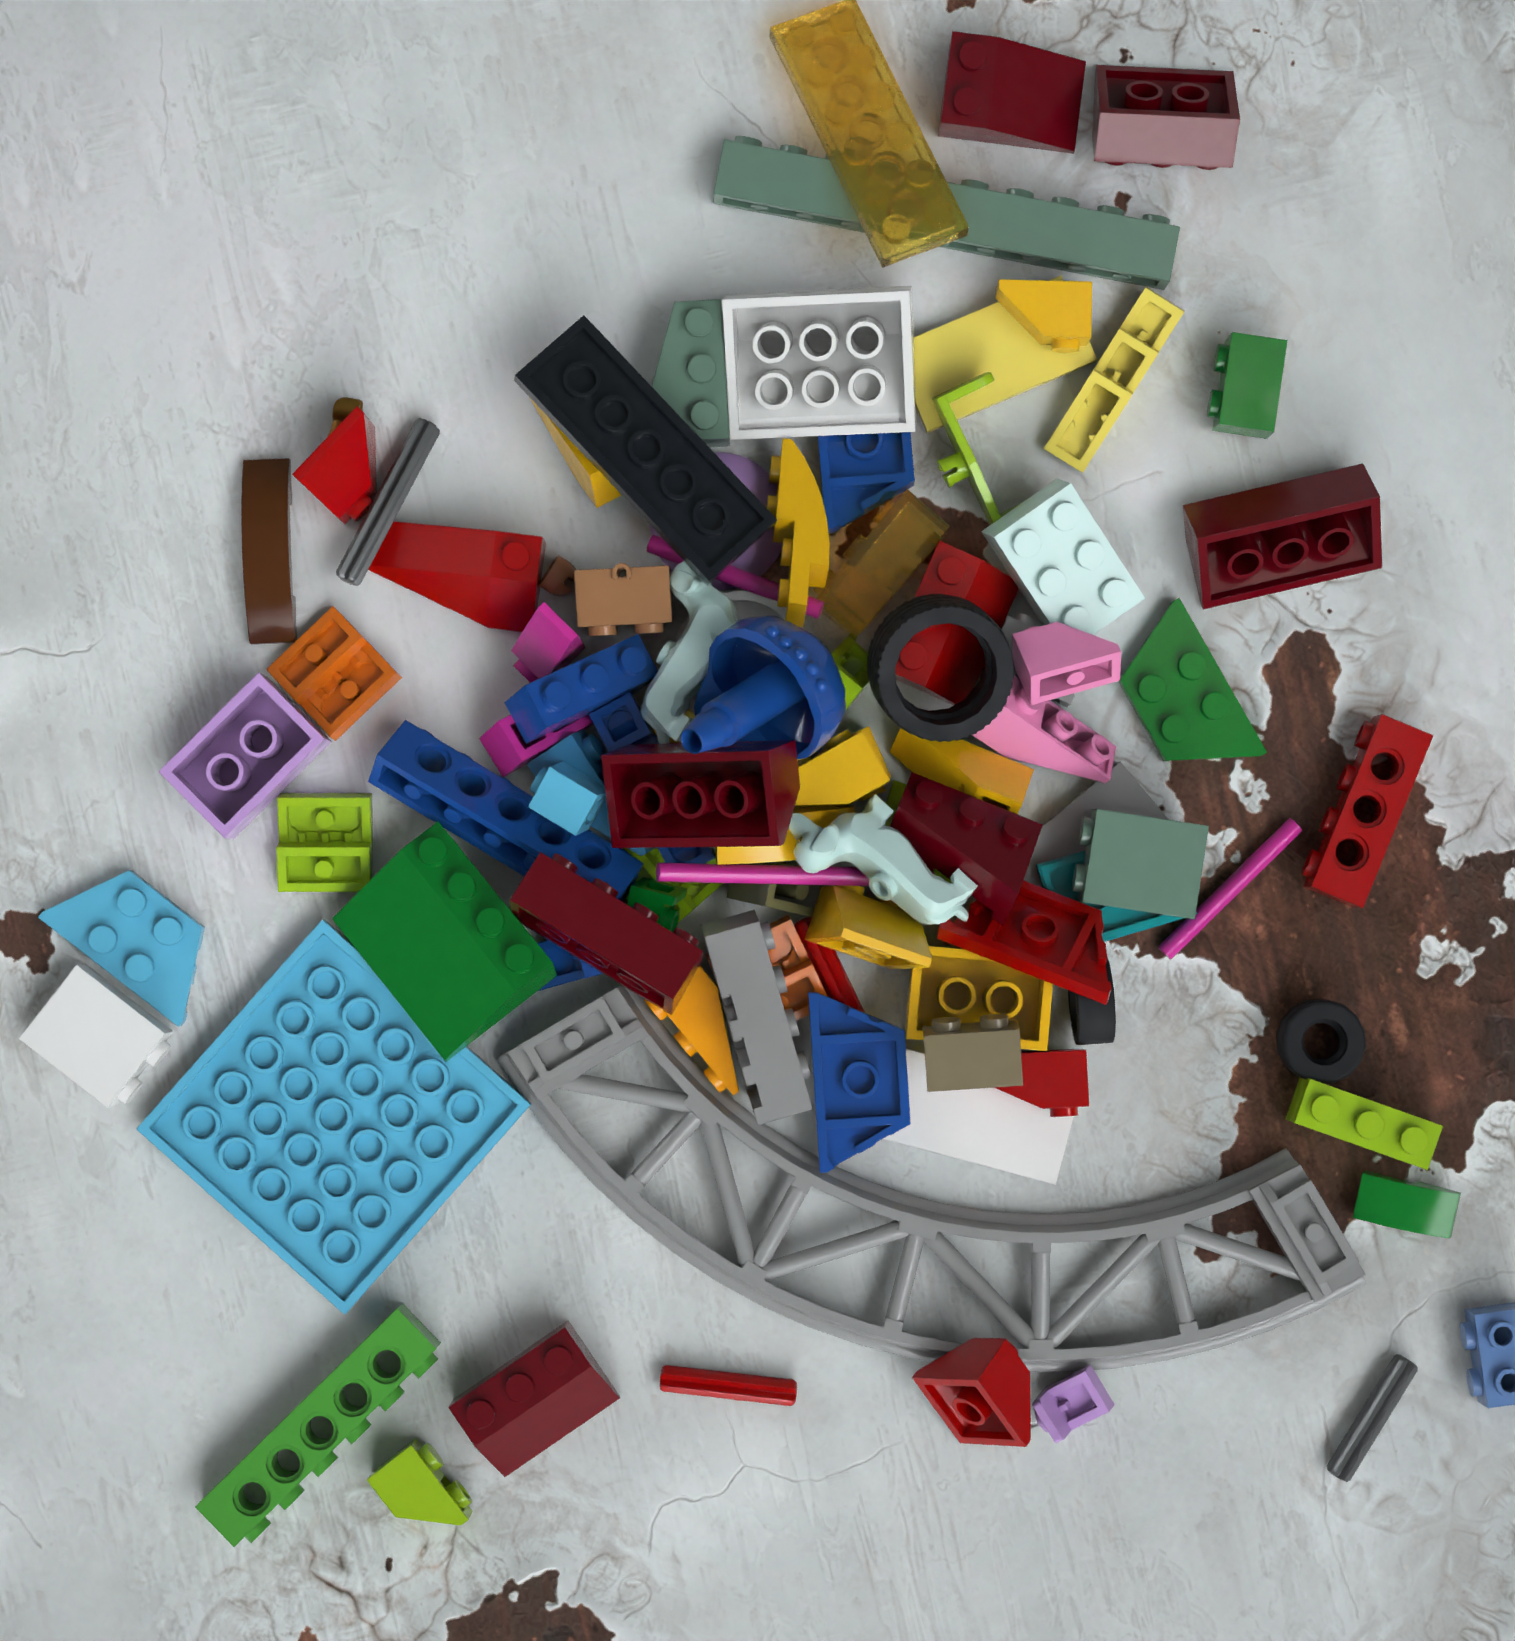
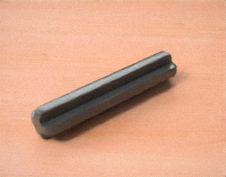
M1398 1354L1392 1358L1327 1464V1470L1332 1475L1345 1482L1352 1479L1417 1373L1418 1367L1415 1363Z

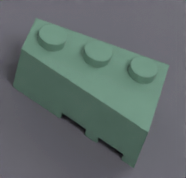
M721 299L674 302L652 387L709 448L730 446Z

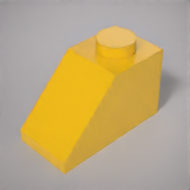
M999 279L995 288V298L1040 345H1052L1051 350L1058 353L1078 352L1080 346H1087L1091 339L1092 282Z

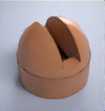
M557 555L542 577L539 586L556 596L570 594L572 590L563 583L567 578L575 582L574 570L576 568L569 561Z

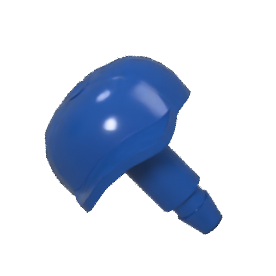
M749 617L739 620L718 635L709 648L708 673L694 704L695 718L681 733V743L689 753L698 754L717 749L721 746H731L737 741L795 740L797 760L811 756L833 737L846 711L844 683L831 652L815 635L780 617Z

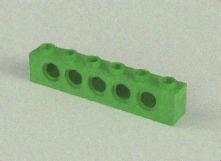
M401 1303L243 1458L195 1508L233 1547L244 1537L252 1543L271 1524L266 1516L278 1504L286 1510L305 1491L299 1483L311 1471L319 1477L338 1458L333 1450L345 1438L352 1445L372 1425L366 1419L378 1406L384 1411L389 1409L405 1392L399 1385L411 1373L419 1379L438 1360L433 1352L441 1342ZM384 1350L395 1352L401 1361L400 1370L395 1373L383 1371L377 1362L378 1353ZM356 1383L366 1390L367 1402L364 1405L355 1406L346 1400L344 1388L347 1384ZM322 1416L329 1419L334 1428L333 1436L330 1438L316 1436L311 1429L312 1418ZM283 1449L294 1451L300 1460L299 1469L295 1471L283 1469L278 1462V1452ZM250 1482L260 1484L266 1492V1501L261 1504L250 1502L244 1493L245 1484Z

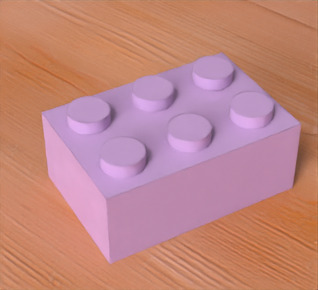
M258 672L158 772L224 838L234 840L332 741L267 676Z

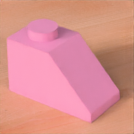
M1060 622L1043 626H1032L1024 631L1012 634L1013 665L1031 705L1120 681L1121 650L1116 643Z

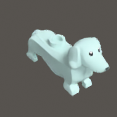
M685 561L679 563L673 569L670 576V588L675 597L687 608L689 622L678 641L669 640L659 652L656 663L661 667L649 685L644 696V702L641 705L642 718L656 731L659 744L669 743L670 737L677 742H681V733L694 719L685 715L690 707V700L698 693L708 673L709 648L718 635L739 621L733 601L714 588L712 582L707 586Z
M876 794L868 801L861 813H843L825 828L816 825L800 813L792 814L789 830L796 839L794 857L806 872L814 874L840 861H847L870 879V889L878 898L884 901L891 899L918 923L923 925L940 924L946 922L954 915L960 920L967 922L969 913L963 905L978 885L959 868L951 875V884L940 876L932 874L909 840L900 831L885 825L893 810Z

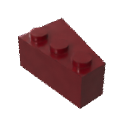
M913 772L909 777L890 824V827L900 831L909 840L931 873L938 870L950 879L951 875L959 868L978 885L972 896L993 911L991 917L1002 926L1020 892L1043 824Z

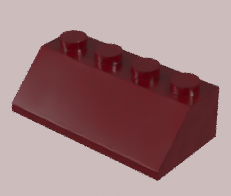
M1363 463L1183 505L1186 544L1203 610L1382 568L1380 495Z
M795 740L737 741L731 746H721L717 749L698 754H691L686 751L682 743L630 744L601 755L612 848L781 846L784 844L800 790Z
M540 852L510 898L511 911L520 923L672 1015L702 961L703 951L697 947L700 943L699 940L678 927H675L674 931L671 932L656 923L659 919L658 915L639 903H635L633 907L628 906L616 898L619 894L618 891L606 882L594 878L591 883L577 875L578 867L563 856L554 853L552 858H549Z

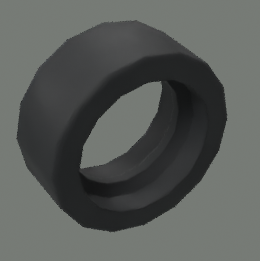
M1108 957L1106 971L1108 981L1111 982V992L1106 1005L1068 990L1071 1028L1075 1044L1077 1045L1114 1042L1116 1032L1115 997Z

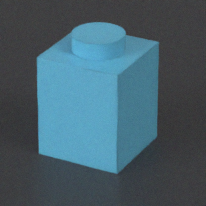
M562 761L549 768L543 767L539 771L530 788V791L535 795L528 807L577 836L590 829L606 799L605 786Z

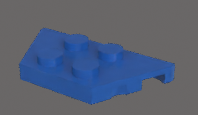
M911 432L817 436L822 498L829 534L838 531L914 486Z
M808 992L820 1173H827L843 1161L857 1153L860 1154L881 1139L911 1124L905 1030L818 992Z

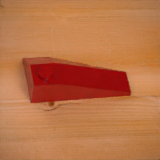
M394 521L368 570L487 628L522 633L538 608L539 584L542 579L546 542L541 536Z

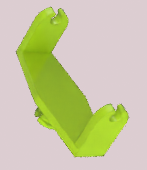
M986 372L933 397L932 401L955 451L954 454L936 461L939 470L944 473L953 469L942 475L949 488L967 478L989 525H991L1018 505L999 513L976 458L949 404L993 382L994 378L991 372Z

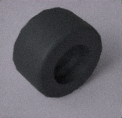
M1325 999L1306 1000L1292 1007L1282 1018L1276 1034L1277 1052L1284 1066L1299 1078L1306 1080L1309 1078L1321 1083H1335L1351 1075L1361 1063L1366 1048L1365 1031L1357 1015L1345 1005ZM1316 1023L1330 1025L1338 1035L1337 1049L1332 1056L1326 1059L1312 1058L1306 1052L1303 1045L1305 1032Z

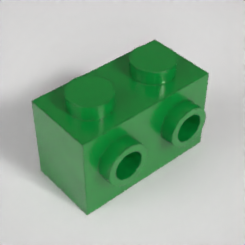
M1232 332L1225 340V345H1217L1213 370L1214 372H1221L1218 390H1211L1207 406V417L1214 418L1212 431L1267 439L1274 433L1288 340Z

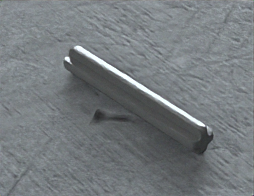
M422 418L415 420L336 570V575L342 581L353 586H358L363 581L440 434V430L432 422Z

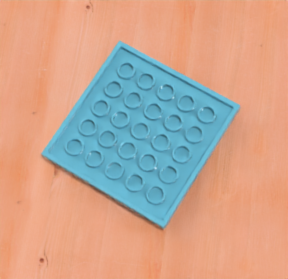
M322 919L136 1129L345 1315L515 1124L531 1103L468 1046L445 1062L350 941L325 919Z

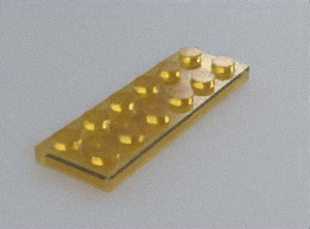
M844 0L770 27L769 38L882 268L967 236L969 226L857 1Z

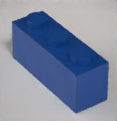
M636 634L524 685L504 703L527 744L589 715L629 692L632 694L638 692L654 679L658 670L640 636Z

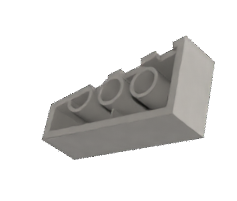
M755 910L700 925L757 1124L761 1125L813 1110L804 1081L811 1078L804 1051L796 1052L792 1038L799 1035L796 1019L792 1008L784 1010L780 996L781 993L788 992L780 965L772 967L768 950L776 948L769 922L760 923Z

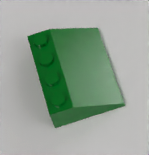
M438 821L403 847L332 918L445 1062L557 976L554 964Z

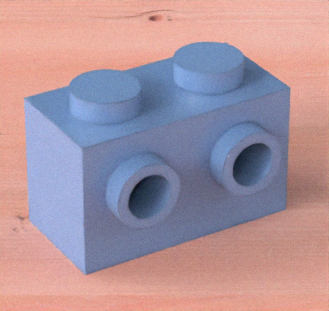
M1515 1302L1464 1309L1466 1322L1460 1323V1336L1463 1348L1470 1350L1472 1368L1466 1371L1470 1395L1472 1397L1477 1396V1401L1487 1408L1515 1405Z

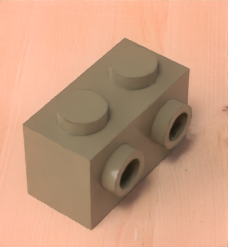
M988 1014L980 1016V1022L961 1023L960 1018L942 1017L933 1019L932 1026H923L927 1092L1023 1086L1020 1029L1017 1020H1008V1015Z

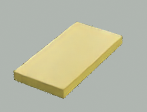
M1060 275L1049 281H1063V278ZM996 302L914 337L915 407L926 433L944 427L932 401L933 397L976 376L991 372L994 378L993 382L949 403L957 421L1096 363L1097 358L1090 341L1087 346H1080L1078 352H1053L1051 350L1052 345H1040L1000 302Z

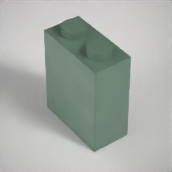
M1091 809L1090 818L1083 817L1081 822L1079 845H1085L1086 848L1083 864L1076 863L1074 868L1072 891L1079 892L1078 902L1195 919L1209 826L1103 809Z

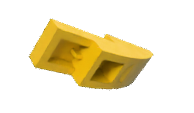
M783 438L780 456L771 455L769 483L777 484V495H768L767 509L777 519L774 525L773 542L782 543L780 566H789L788 579H780L777 607L786 608V621L798 627H803L807 609L808 588H825L830 546L828 523L821 493L805 457L792 439Z

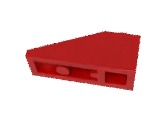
M1082 1048L1021 1051L1023 1086L995 1087L1039 1108H1050V1117L1077 1116L1078 1107L1089 1106L1087 1052Z

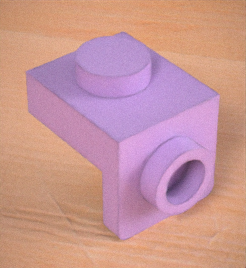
M1091 1365L1046 1386L1032 1403L1038 1424L1045 1432H1049L1055 1443L1064 1440L1071 1430L1110 1412L1115 1405Z

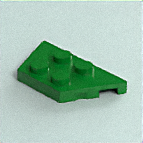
M1180 598L1174 600L1145 640L1139 652L1121 676L1120 681H1118L1163 761L1260 757L1266 754V749Z

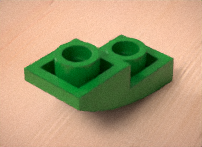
M1365 1171L1362 1173L1353 1218L1399 1230L1449 1239L1452 1236L1461 1192L1417 1180L1410 1183Z

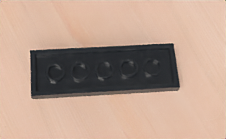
M585 315L515 374L514 381L707 586L776 524L777 519Z

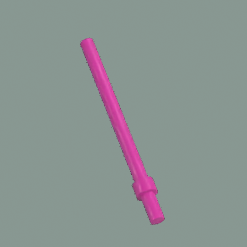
M657 863L656 866L657 882L869 886L870 880L856 867L830 866L825 870L812 874L803 870L801 866Z

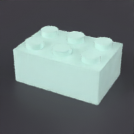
M1055 479L981 531L1038 619L1044 625L1060 622L1094 635L1145 599L1078 493L1069 482Z

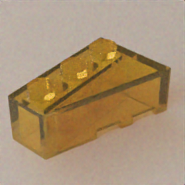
M906 489L896 503L890 499L873 519L877 526L867 538L860 534L843 554L848 561L837 574L831 569L828 571L825 588L814 587L813 589L819 595L816 599L825 602L822 613L854 641L858 639L937 547L939 541L943 540L950 527L947 522L908 489Z

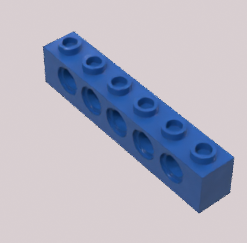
M407 720L401 724L376 756L368 780L369 783L436 823L438 821L443 828L524 877L540 852L549 858H552L554 853L559 854L578 867L577 875L591 883L594 878H597L612 886L619 893L616 898L623 902L629 894L630 886L635 883L644 864L632 857L626 850L612 848L611 843L594 834L590 829L575 836L528 807L533 796L513 785L508 779L498 776L473 761L468 755L458 752L435 738L430 732L420 729Z

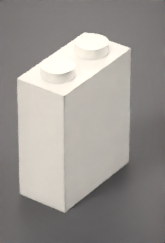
M79 964L74 967L19 1039L108 1108L117 1105L119 1101L126 1105L143 1084L137 1079L148 1064L153 1068L156 1067L170 1050L171 1045L166 1041L173 1031L90 966Z

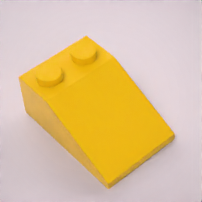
M831 885L821 887L805 940L887 969L930 967L932 956L922 924L914 920L891 899L888 901L881 899L877 901L863 896L865 888L861 886Z

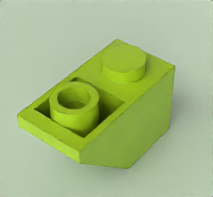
M417 1438L372 1471L367 1478L368 1483L397 1518L461 1526L469 1520L473 1512L468 1506L472 1503V1499L463 1485L457 1480L452 1483L448 1480L440 1469L444 1466V1463L437 1451L429 1443L422 1446Z

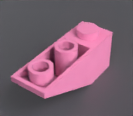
M1015 675L1014 679H1012L1013 686L1010 696H1008L1002 711L983 730L973 735L1007 758L1107 783L1111 779L1116 746L1051 700L1031 705L1020 679Z

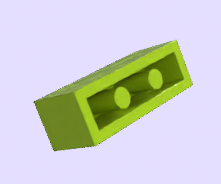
M1299 1078L1285 1120L1425 1170L1429 1168L1443 1128L1442 1125L1309 1078L1307 1080Z

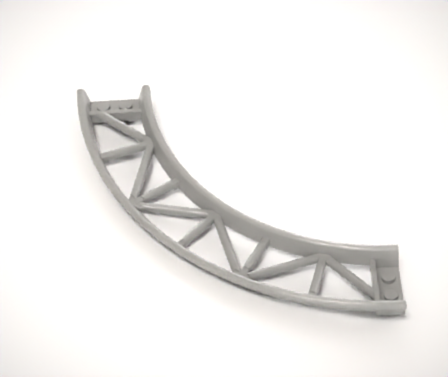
M623 985L618 986L497 1058L517 1091L531 1103L529 1109L560 1149L595 1187L633 1222L674 1254L715 1281L753 1302L807 1327L861 1346L912 1359L933 1362L963 1344L902 1332L924 1243L1025 1348L1017 1349L1018 1356L1030 1372H1074L1089 1365L1092 1366L1093 1370L1115 1369L1167 1361L1217 1349L1268 1332L1313 1313L1367 1284L1363 1277L1366 1274L1360 1266L1358 1258L1313 1182L1306 1175L1302 1166L1293 1159L1286 1148L1249 1168L1214 1183L1175 1196L1138 1205L1101 1211L1063 1214H1026L979 1210L944 1204L905 1194L868 1181L837 1166L827 1173H820L818 1156L799 1147L766 1124L758 1125L752 1113L737 1103L725 1091L720 1093L705 1076L703 1070L678 1044L661 1020L646 1004L644 998ZM641 1041L658 1064L685 1093L584 1075V1073L636 1042ZM557 1089L686 1112V1114L624 1180L581 1136L549 1094ZM720 1125L750 1149L785 1172L795 1176L755 1251ZM699 1126H701L739 1266L689 1235L639 1194ZM811 1186L858 1208L895 1220L894 1222L771 1260ZM1252 1200L1285 1256L1187 1223L1224 1212ZM942 1233L983 1240L1032 1243L1031 1327ZM1140 1235L1050 1327L1051 1243L1102 1241ZM906 1237L883 1327L821 1307L767 1282ZM1176 1240L1298 1280L1302 1283L1306 1292L1264 1310L1199 1330ZM1158 1244L1180 1334L1115 1346L1056 1349Z

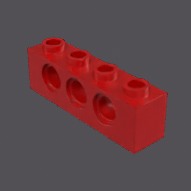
M1383 714L1374 716L1371 722L1366 720L1363 722L1354 742V746L1360 748L1353 765L1349 763L1345 765L1337 783V789L1342 791L1336 808L1329 806L1320 824L1319 832L1325 835L1319 850L1312 849L1304 863L1302 875L1307 876L1304 888L1353 908L1364 907L1434 735ZM1377 754L1387 757L1391 763V773L1385 780L1375 777L1371 770V762ZM1360 797L1370 800L1374 807L1373 817L1367 823L1359 821L1353 812L1354 803ZM1344 839L1352 842L1357 852L1356 859L1349 866L1341 864L1336 857V847Z

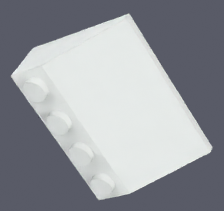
M912 286L727 294L722 299L730 440L916 431Z

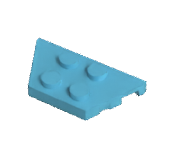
M128 870L43 911L39 915V919L175 1025L180 1027L185 1023L188 1013L186 1008L191 985L194 984L197 969V954L201 949L205 927L134 871Z

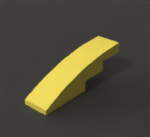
M1145 287L1044 449L1083 473L1185 310L1150 288Z

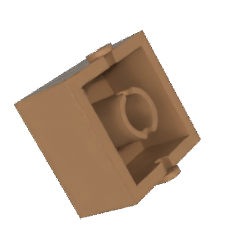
M619 563L614 568L574 570L577 627H588V636L618 635L617 626L635 625V634L664 632L663 623H673L669 565L629 567L625 563ZM622 570H626V575L624 577H620V572Z

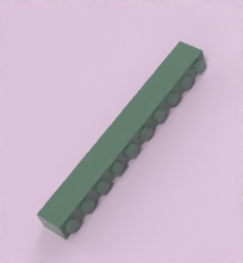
M736 136L735 141L724 139L714 189V204L1161 290H1165L1171 279L1180 226L1170 225V219L1164 216L1145 214L1142 219L1124 216L1125 211L1120 208L1104 205L1098 206L1097 210L1079 207L1078 201L1066 197H1053L1052 202L1034 199V193L1018 188H1009L1006 193L988 190V184L977 180L965 179L961 181V184L943 181L942 175L930 171H917L916 176L898 173L896 166L882 162H872L870 167L852 164V158L841 154L829 153L826 154L825 158L807 155L808 151L794 145H781L780 150L762 147L760 140L746 136Z

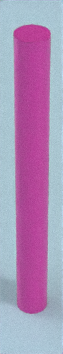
M656 535L651 536L646 550L648 553L676 564L684 561L663 538ZM730 565L715 578L742 590L775 601L778 599V583ZM808 595L806 615L818 619L825 602Z
M1289 818L1196 909L1195 919L1187 918L1158 946L1159 950L1171 960L1303 831L1301 827Z

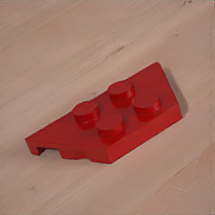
M1023 880L1020 892L1003 926L991 917L993 911L978 900L970 904L967 922L959 918L953 922L949 919L939 926L937 939L1104 1005L1109 1000L1111 982L1108 981L1106 971L1107 950L1106 943L1102 939L1104 929L1102 911Z

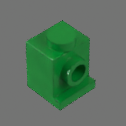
M642 877L630 886L627 905L633 907L635 903H639L658 915L659 919L656 923L673 932L679 921V910H675L674 906L686 897L687 888Z

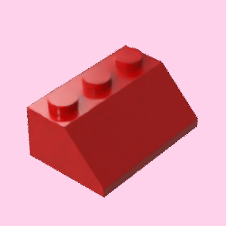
M939 541L914 597L928 594H944L963 598L980 607L1001 628L1018 592V587L1010 576L984 560ZM951 623L931 625L915 634L901 650L895 668L896 680L955 705L966 699L974 689L984 667V652L976 636L966 628Z

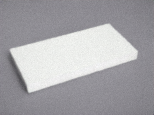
M906 1048L911 1124L883 1139L1056 1185L1074 1116L1050 1117V1108H1039L996 1088L927 1092L925 1054Z

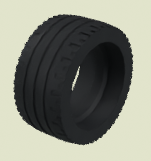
M922 595L898 605L878 625L868 650V679L873 695L881 708L901 729L930 741H957L983 730L1002 711L1013 686L1014 665L1012 652L1001 628L980 607L968 600L952 595ZM951 623L966 628L976 636L984 652V667L979 683L966 699L950 708L928 711L915 707L903 697L896 684L895 668L901 650L915 634L931 625Z

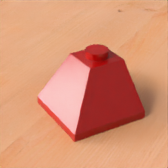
M358 406L292 474L344 524L351 518L355 522L360 520L367 513L373 502L371 497L377 492L375 426Z
M972 1338L917 1370L913 1375L912 1379L959 1443L1026 1447L1030 1442V1371L1018 1356L1016 1347L1006 1338Z

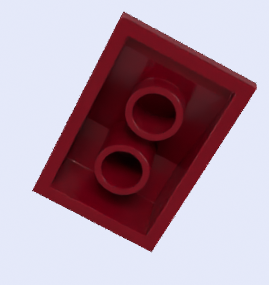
M952 31L938 137L1074 154L1086 61L1001 37Z

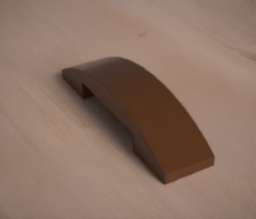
M289 458L243 460L241 496L242 561L250 644L294 643L297 640L296 598L293 596L290 530L292 485L291 460Z

